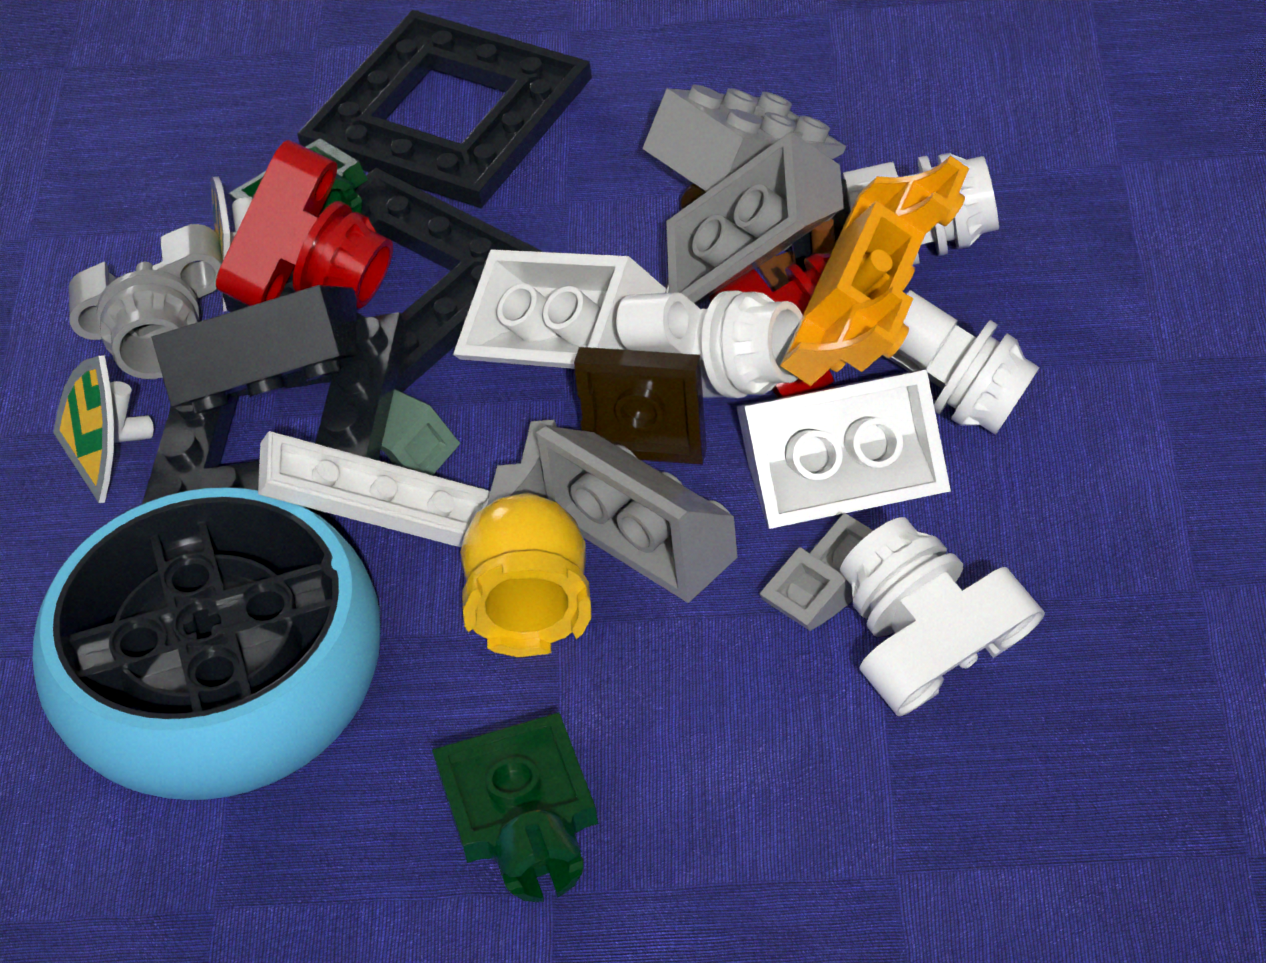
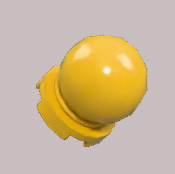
M529 492L499 498L477 512L464 534L460 551L462 570L466 580L462 590L464 627L470 632L473 629L475 633L486 638L487 649L492 652L514 657L551 653L552 642L564 639L572 632L576 639L579 638L591 620L589 581L584 575L586 544L576 520L557 502Z

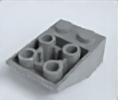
M692 85L691 90L666 89L642 149L707 192L789 132H793L831 159L842 155L846 146L828 135L830 127L825 123L808 116L799 117L790 111L791 102L776 94L762 92L760 97H753L746 92L733 88H728L726 94H720L701 85Z

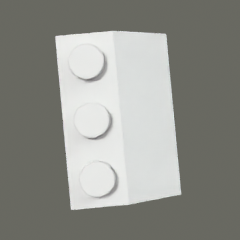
M490 250L453 355L460 360L575 369L574 360L579 347L629 350L622 344L617 331L616 318L620 302L627 295L665 293L666 288L629 256Z
M914 370L737 406L749 469L768 529L951 491L927 370Z

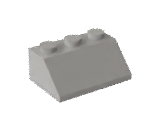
M789 132L668 219L666 226L669 293H682L695 305H698L708 300L710 295L752 269L758 268L781 251L788 249L794 242L823 222L830 220L836 213L844 209L840 164L793 132Z
M544 426L536 433L547 499L557 502L576 520L583 538L685 602L689 603L738 558L734 516L719 502L704 499L684 487L672 474L659 472L639 460L625 446L614 445L594 432Z

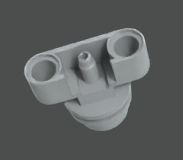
M191 224L161 236L162 262L155 265L149 262H140L136 266V271L122 275L117 279L108 272V266L105 261L76 274L68 287L69 318L74 332L86 339H102L105 348L113 355L116 364L127 374L141 379L163 378L151 336L197 323L199 321L197 299L216 290V278L222 264L218 234L210 227Z

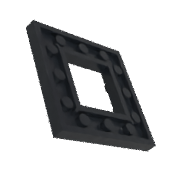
M411 10L297 133L299 144L306 147L321 138L359 161L364 171L371 172L378 168L414 187L482 208L592 79L590 61ZM431 69L506 91L462 143L385 119Z
M375 168L366 175L368 181L355 189V193L360 195L362 199L361 214L369 218L378 234L450 270L447 275L401 313L408 327L395 390L403 393L457 345L490 250L542 251ZM294 268L280 297L295 292L293 288ZM223 293L227 311L233 312L249 307ZM357 313V319L364 317L361 314Z
M400 312L357 319L356 356L338 361L341 369L340 372L308 381L305 380L303 372L282 378L285 386L284 389L330 382L315 444L374 460L379 459L408 332V327ZM248 389L227 394L230 405L200 414L194 413L192 405L172 406L170 408L142 504L167 495L205 488L228 487L258 491L260 461L219 467L237 399L239 396L249 395ZM305 507V508L309 509L310 511L314 512L315 514L327 513V512H323V511H319V510H316V509H312V508Z

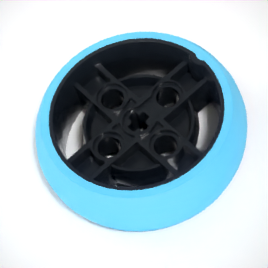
M225 487L180 492L149 501L114 518L87 538L70 555L58 571L44 597L35 627L32 658L36 688L41 706L49 722L66 746L81 761L105 778L140 793L169 799L208 800L230 797L256 790L287 777L321 754L347 727L362 705L375 672L380 649V612L375 589L362 561L340 533L319 515L300 505L258 495L257 490ZM138 706L142 711L131 709L130 707Z

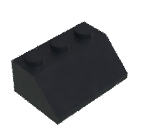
M317 285L151 336L171 407L192 405L194 413L200 414L230 405L227 394L248 389L250 397H257L284 389L283 377L303 372L305 380L308 381L340 372L341 369L338 361L356 356L357 298L353 287Z

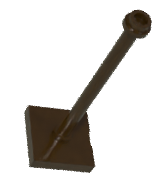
M692 183L683 192L681 208L684 209L705 194L706 191ZM667 278V281H666V284H665V288H666V292H665V293H669V280H668V278ZM591 347L578 348L574 367L577 395L580 398L582 411L581 431L594 432L614 445L625 446L639 460L703 465L707 445L700 355Z

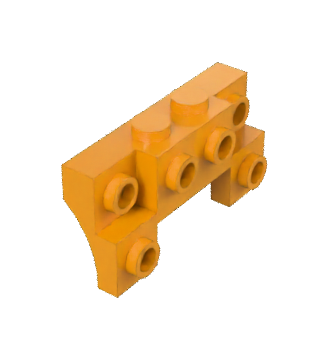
M950 155L940 165L917 175L904 177L877 176L858 194L781 362V367L811 386L829 369L838 372L848 363L860 372H863L881 355L889 359L898 351L909 332V327L903 322L913 298L904 293L903 290L915 272V267L912 266L926 233L937 223L947 226L961 209L965 196L960 193V189L969 171L967 166Z

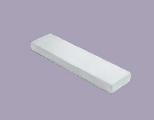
M271 431L266 434L260 443L258 495L457 547L462 546L464 534L476 513L487 506L491 492Z

